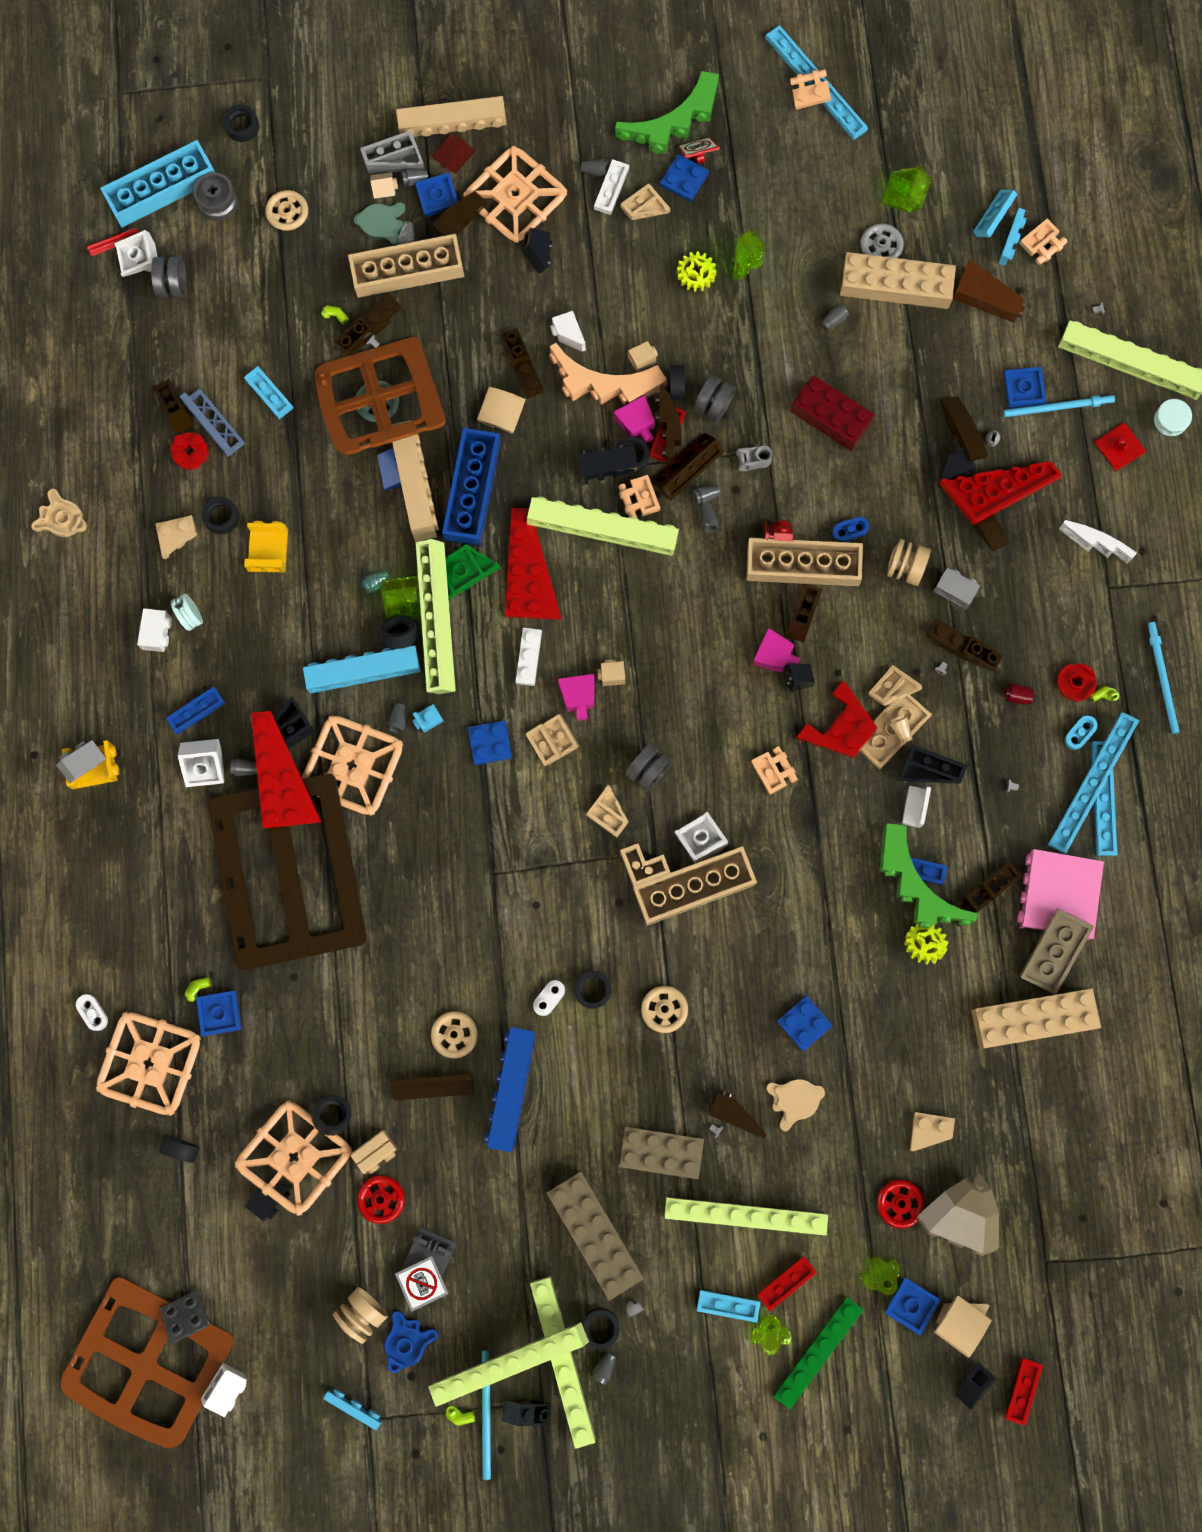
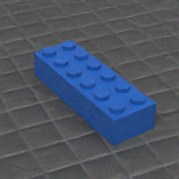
M463 428L442 531L445 541L481 546L501 445L499 433Z
M513 1027L510 1028V1031H506L504 1043L507 1044V1049L502 1051L500 1063L504 1064L502 1071H498L496 1082L500 1084L499 1090L495 1091L493 1096V1103H496L495 1110L491 1111L489 1116V1123H492L491 1131L486 1132L485 1143H488L487 1148L507 1152L514 1151L536 1037L534 1031Z

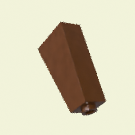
M972 260L968 261L953 299L1013 323L1017 317L1021 318L1025 308L1022 306L1024 299Z

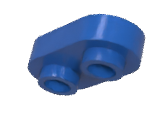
M863 517L840 522L834 526L832 537L837 542H847L862 537L868 532L869 523ZM856 526H860L862 530H857ZM838 532H843L844 536H839Z

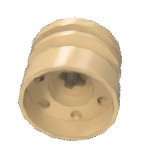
M900 539L889 559L887 576L892 577L894 571L897 570L896 579L899 580L902 574L906 573V583L918 587L931 549L919 545L916 551L912 552V542H909L907 548L903 549L905 540Z
M357 1287L348 1297L352 1307L343 1303L340 1306L341 1310L337 1309L333 1316L347 1335L363 1344L367 1340L366 1335L371 1336L373 1334L369 1323L378 1328L388 1315L371 1295L362 1288Z

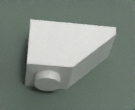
M573 311L553 317V325L550 326L553 336H557L558 341L582 352L586 351L585 341Z

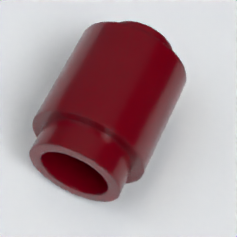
M1011 683L1010 686H1006L1004 697L1007 698V702L1021 705L1032 704L1034 689H1030L1029 686Z

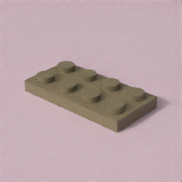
M1057 908L1024 966L1020 977L1056 995L1094 926Z
M625 1127L619 1167L699 1179L704 1139Z

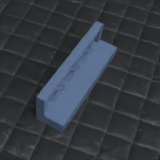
M198 389L190 396L186 392L179 396L184 405L227 457L245 444L201 389ZM201 395L204 399L203 406H196L193 401ZM206 410L215 412L214 419H207L205 417ZM225 424V433L218 432L216 425ZM233 437L239 442L230 448L227 438Z

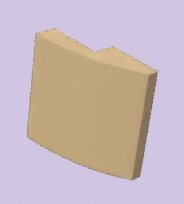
M489 387L476 421L512 434L526 399L497 388Z
M561 714L556 715L546 723L540 724L526 733L527 738L544 766L555 762L580 747Z
M956 1296L947 1313L942 1316L934 1333L969 1358L992 1320L960 1296Z

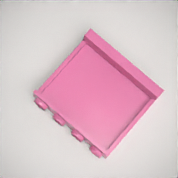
M1036 849L1030 851V854L1026 855L1025 865H1028L1027 873H1024L1023 876L1025 889L1020 896L1022 911H1019L1017 922L1020 923L1019 928L1027 927L1045 930L1055 910L1059 908L1092 924L1094 928L1087 940L1094 939L1104 862Z

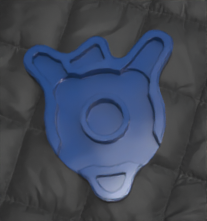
M399 1310L392 1314L393 1327L387 1335L384 1345L388 1359V1369L392 1373H397L403 1368L415 1365L423 1356L426 1346L430 1342L435 1341L439 1336L436 1329L421 1332L419 1330L420 1321L418 1319L407 1320Z

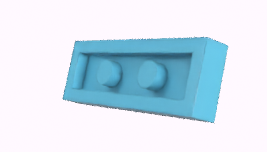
M1000 190L973 231L976 237H990L994 233V230L1017 196L1015 190Z
M1019 208L998 264L1005 266L1007 261L1013 258L1015 249H1012L1013 245H1017L1021 235L1018 233L1019 228L1023 229L1027 219L1024 217L1026 211Z
M256 367L244 377L245 381L278 419H281L293 409L291 403L259 367Z
M700 1290L697 1311L757 1323L760 1301Z
M335 1388L334 1390L330 1389L327 1391L323 1398L324 1400L372 1429L377 1430L383 1421V1419L379 1418V1413L372 1409L367 1411L362 1408V1403L355 1399H347L344 1397L345 1393Z

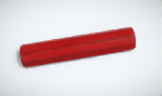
M133 228L87 246L91 256L115 248V243L139 233L137 228Z

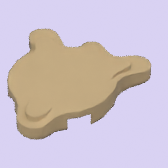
M56 489L48 491L50 505L41 506L39 508L40 517L31 524L35 532L49 531L59 537H68L77 532H83L87 528V523L84 521L79 507L71 501L62 499Z
M799 1079L784 1085L769 1083L766 1087L767 1092L774 1097L773 1110L784 1113L779 1125L783 1131H788L797 1120L812 1116L817 1110L820 1100L825 1095L823 1087L815 1086L808 1081Z

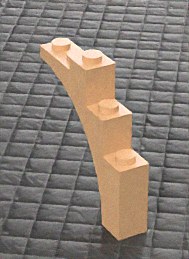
M557 343L550 346L549 357L553 364L557 363L559 373L563 378L562 390L566 397L570 396L572 401L590 392L595 401L598 400L601 405L618 395L621 402L627 405L644 395L646 399L660 391V386L667 387V379L658 365L630 375L601 374L574 362L562 351Z

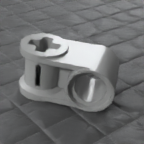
M768 446L741 448L736 451V455L739 458V471L766 468L772 462V450ZM765 454L768 458L761 459L759 456Z

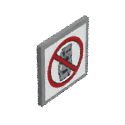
M432 1256L395 1273L411 1312L449 1294Z

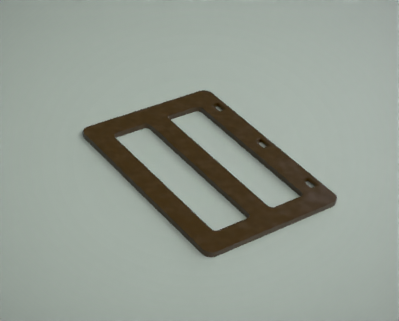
M327 773L302 780L310 797H320L344 922V929L342 931L314 937L310 935L290 826L270 828L290 941L258 948L233 816L238 812L261 808L259 788L213 798L208 803L236 963L241 970H251L364 945L367 941L337 780L332 774ZM216 820H222L224 830L218 832ZM227 878H233L234 889H228ZM244 936L245 948L239 949L237 937Z

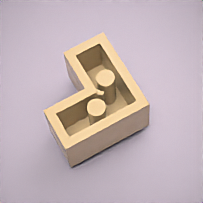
M639 844L620 850V855L633 887L671 873L664 854L645 861Z

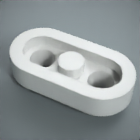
M557 980L550 981L533 1003L534 1011L540 1016L549 1015L564 996V985ZM555 986L558 987V993L553 994L551 989ZM541 1002L547 1004L545 1009H540L539 1005Z
M87 994L80 996L77 999L76 1008L86 1025L94 1031L103 1030L107 1026L108 1018L96 998ZM90 1001L91 1006L86 1008V1002ZM99 1017L101 1022L97 1025L95 1020Z

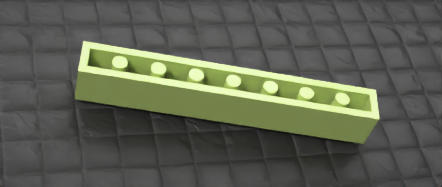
M1069 321L1058 345L1059 348L1195 400L1202 394L1201 368L1191 367L1183 361L1170 359L1167 355L1157 354L1149 348H1141L1130 341L1120 340L1114 335H1107L1096 328L1086 327L1077 321Z
M532 497L527 516V525L670 556L674 554L679 529L667 524L663 526L658 525L654 521H639L636 517H621L617 513L607 514L599 509H584L580 505L570 506L562 501H547L544 497Z
M429 539L416 542L426 689L429 693L443 694L455 692L444 542Z
M666 1197L665 1219L827 1235L828 1214L673 1197Z
M551 1276L532 1281L530 1285L544 1337L565 1329ZM572 1352L552 1359L551 1362L576 1449L595 1443V1435Z
M580 1322L439 1380L428 1388L437 1407L579 1349L589 1341Z

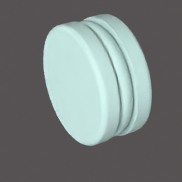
M1169 399L1163 402L1154 415L1155 427L1166 436H1177L1183 433L1192 420L1190 407L1179 399Z
M184 593L171 601V607L177 619L186 630L191 631L194 627L203 623L197 606L187 594Z

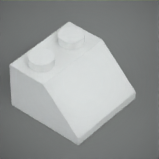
M219 739L180 743L178 759L186 787L224 783L223 755Z

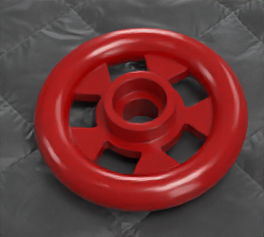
M377 1175L366 1180L360 1187L357 1195V1206L361 1215L374 1224H386L395 1220L402 1212L405 1203L404 1191L401 1185L395 1179L386 1175ZM377 1184L379 1190L372 1193L369 1188ZM387 1185L394 1189L391 1195L384 1190ZM378 1196H382L384 1198V1202L382 1204L377 1202ZM366 1198H371L372 1207H366ZM391 1200L396 1201V1206L393 1210L388 1208ZM375 1209L384 1210V1215L376 1216Z
M903 1179L893 1180L880 1190L877 1198V1209L881 1218L888 1225L894 1228L905 1229L919 1222L917 1216L925 1209V1199L921 1190L914 1183ZM900 1188L908 1189V1194H899ZM889 1192L895 1195L891 1202L885 1200ZM916 1198L917 1207L911 1208L910 1199ZM900 1200H903L905 1202V1206L903 1208H899L898 1202ZM890 1207L896 1212L893 1218L887 1212ZM909 1211L911 1218L903 1220L901 1215Z

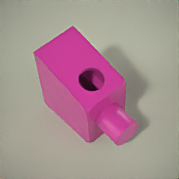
M645 395L614 412V420L629 437H641L646 444L654 439L650 431L655 428V420Z
M768 628L753 661V665L782 673L786 664H799L801 658L791 654L794 644Z
M594 674L558 679L567 711H575L578 721L588 719L587 709L594 708Z

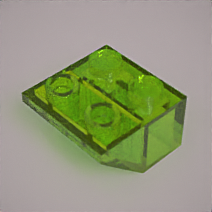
M752 228L737 239L732 275L733 282L745 278L750 270L753 268L757 269L763 263L765 244Z
M418 576L381 581V594L387 620L400 615L409 616L414 621L421 620Z

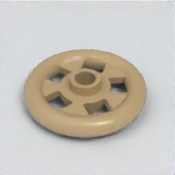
M280 191L268 200L265 208L266 218L276 229L282 231L294 230L305 222L308 216V204L304 197L295 191ZM288 198V201L280 203V199ZM296 201L300 204L298 208H295L293 204ZM273 207H278L277 214L272 212ZM297 213L299 217L294 221L292 218ZM279 219H285L286 223L279 222Z
M658 986L645 995L641 1005L642 1018L647 1026L656 1032H673L679 1029L687 1018V1001L679 990L670 986ZM659 994H668V1000H660ZM677 1000L680 1005V1008L676 1010L674 1009V1005L672 1003V1001ZM650 1002L657 1003L655 1011L649 1010ZM662 1006L668 1007L667 1013L661 1011ZM675 1014L677 1020L671 1024L668 1018ZM656 1015L663 1019L661 1024L653 1020Z
M450 1011L442 1014L434 1022L431 1029V1041L436 1051L442 1056L452 1059L461 1058L469 1054L475 1047L478 1038V1030L473 1019L459 1011ZM452 1019H459L460 1026L451 1025ZM442 1025L447 1026L444 1035L439 1033ZM463 1028H469L470 1036L464 1037ZM452 1031L458 1033L456 1038H451L450 1034ZM444 1039L451 1044L447 1049L441 1044ZM463 1041L465 1047L457 1050L455 1045Z

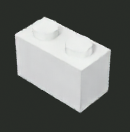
M143 609L137 643L142 650L165 651V647L169 643L168 628L170 629L172 625V618L166 611Z
M222 1363L201 1397L203 1406L225 1417L227 1412L233 1409L238 1394L242 1393L246 1387L247 1379L244 1373Z

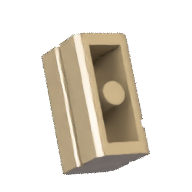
M382 1130L352 1152L350 1156L363 1174L369 1172L371 1175L380 1168L378 1164L383 1160L388 1162L396 1156L394 1152L398 1148L386 1131Z

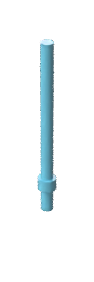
M1096 395L1088 399L1003 410V416L1011 417L1084 406L1098 407L1101 404L1114 403L1115 396L1100 397Z
M1151 622L1148 623L1149 642L1154 651L1171 733L1176 734L1179 733V728L1160 646L1162 641L1161 637L1158 636L1156 623Z
M482 1350L483 1363L490 1360V1350ZM490 1385L482 1388L483 1480L491 1479Z

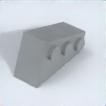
M411 130L360 148L368 173L405 171V169L424 170V163Z

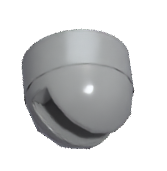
M995 430L989 431L984 438L985 443L991 447L996 446L1000 441L999 432ZM992 435H995L994 441H991Z
M637 1300L629 1301L626 1305V1312L629 1317L643 1311L642 1305Z

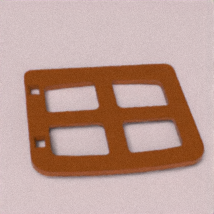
M417 337L406 338L326 362L320 365L315 372L316 388L322 414L335 449L341 454L349 455L361 452L367 448H374L417 435L420 432L440 428L446 423L421 342ZM394 356H402L408 366L412 379L387 388L380 387L374 363ZM354 368H360L366 393L335 402L332 376ZM416 392L420 403L421 417L417 420L392 426L386 408V401ZM370 406L374 413L378 431L353 439L348 438L339 416L342 413ZM421 424H427V426H423L417 429L415 427ZM368 440L371 441L370 443L364 445L359 444Z
M116 1278L111 1283L72 1360L63 1373L61 1388L66 1396L111 1424L164 1448H174L186 1438L203 1405L201 1397L222 1363L225 1362L234 1344V1337L231 1333L212 1323L207 1328H203L188 1337L205 1348L209 1353L197 1380L191 1382L160 1366L158 1363V1357L168 1339L160 1308L171 1302L125 1278ZM111 1297L116 1301L112 1309L108 1310L105 1306ZM119 1306L138 1311L156 1319L158 1322L145 1350L140 1354L104 1335ZM95 1351L131 1370V1377L116 1404L92 1391L81 1382V1376ZM80 1356L85 1360L80 1369H77L73 1366ZM147 1380H153L185 1397V1403L171 1428L155 1424L131 1412Z

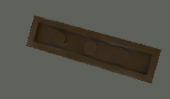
M703 433L674 460L673 464H669L651 482L654 486L660 488L666 498L671 501L721 456L724 451L716 438Z
M472 1074L391 1080L394 1101L473 1095Z

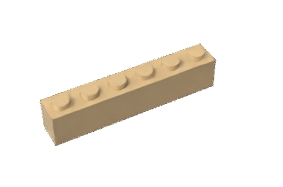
M503 96L396 109L399 133L411 130L413 137L430 136L431 134L439 133L447 134L455 131L464 132L471 129L481 130L487 127L498 128L506 125Z

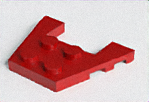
M842 681L832 693V696L847 706L824 735L807 724L798 734L797 739L855 758L877 731L878 727L846 682Z

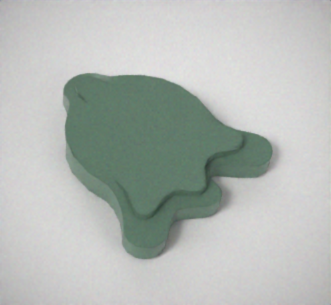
M401 202L392 206L384 204L370 205L361 213L355 215L354 223L371 239H383L389 241L393 246L399 245L400 238L398 232L403 228V222L397 220V217L405 212V205Z

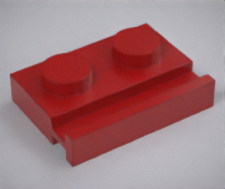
M778 520L773 522L772 525L764 521L765 540H768L769 537L774 538V541H793L792 523H788L787 520Z

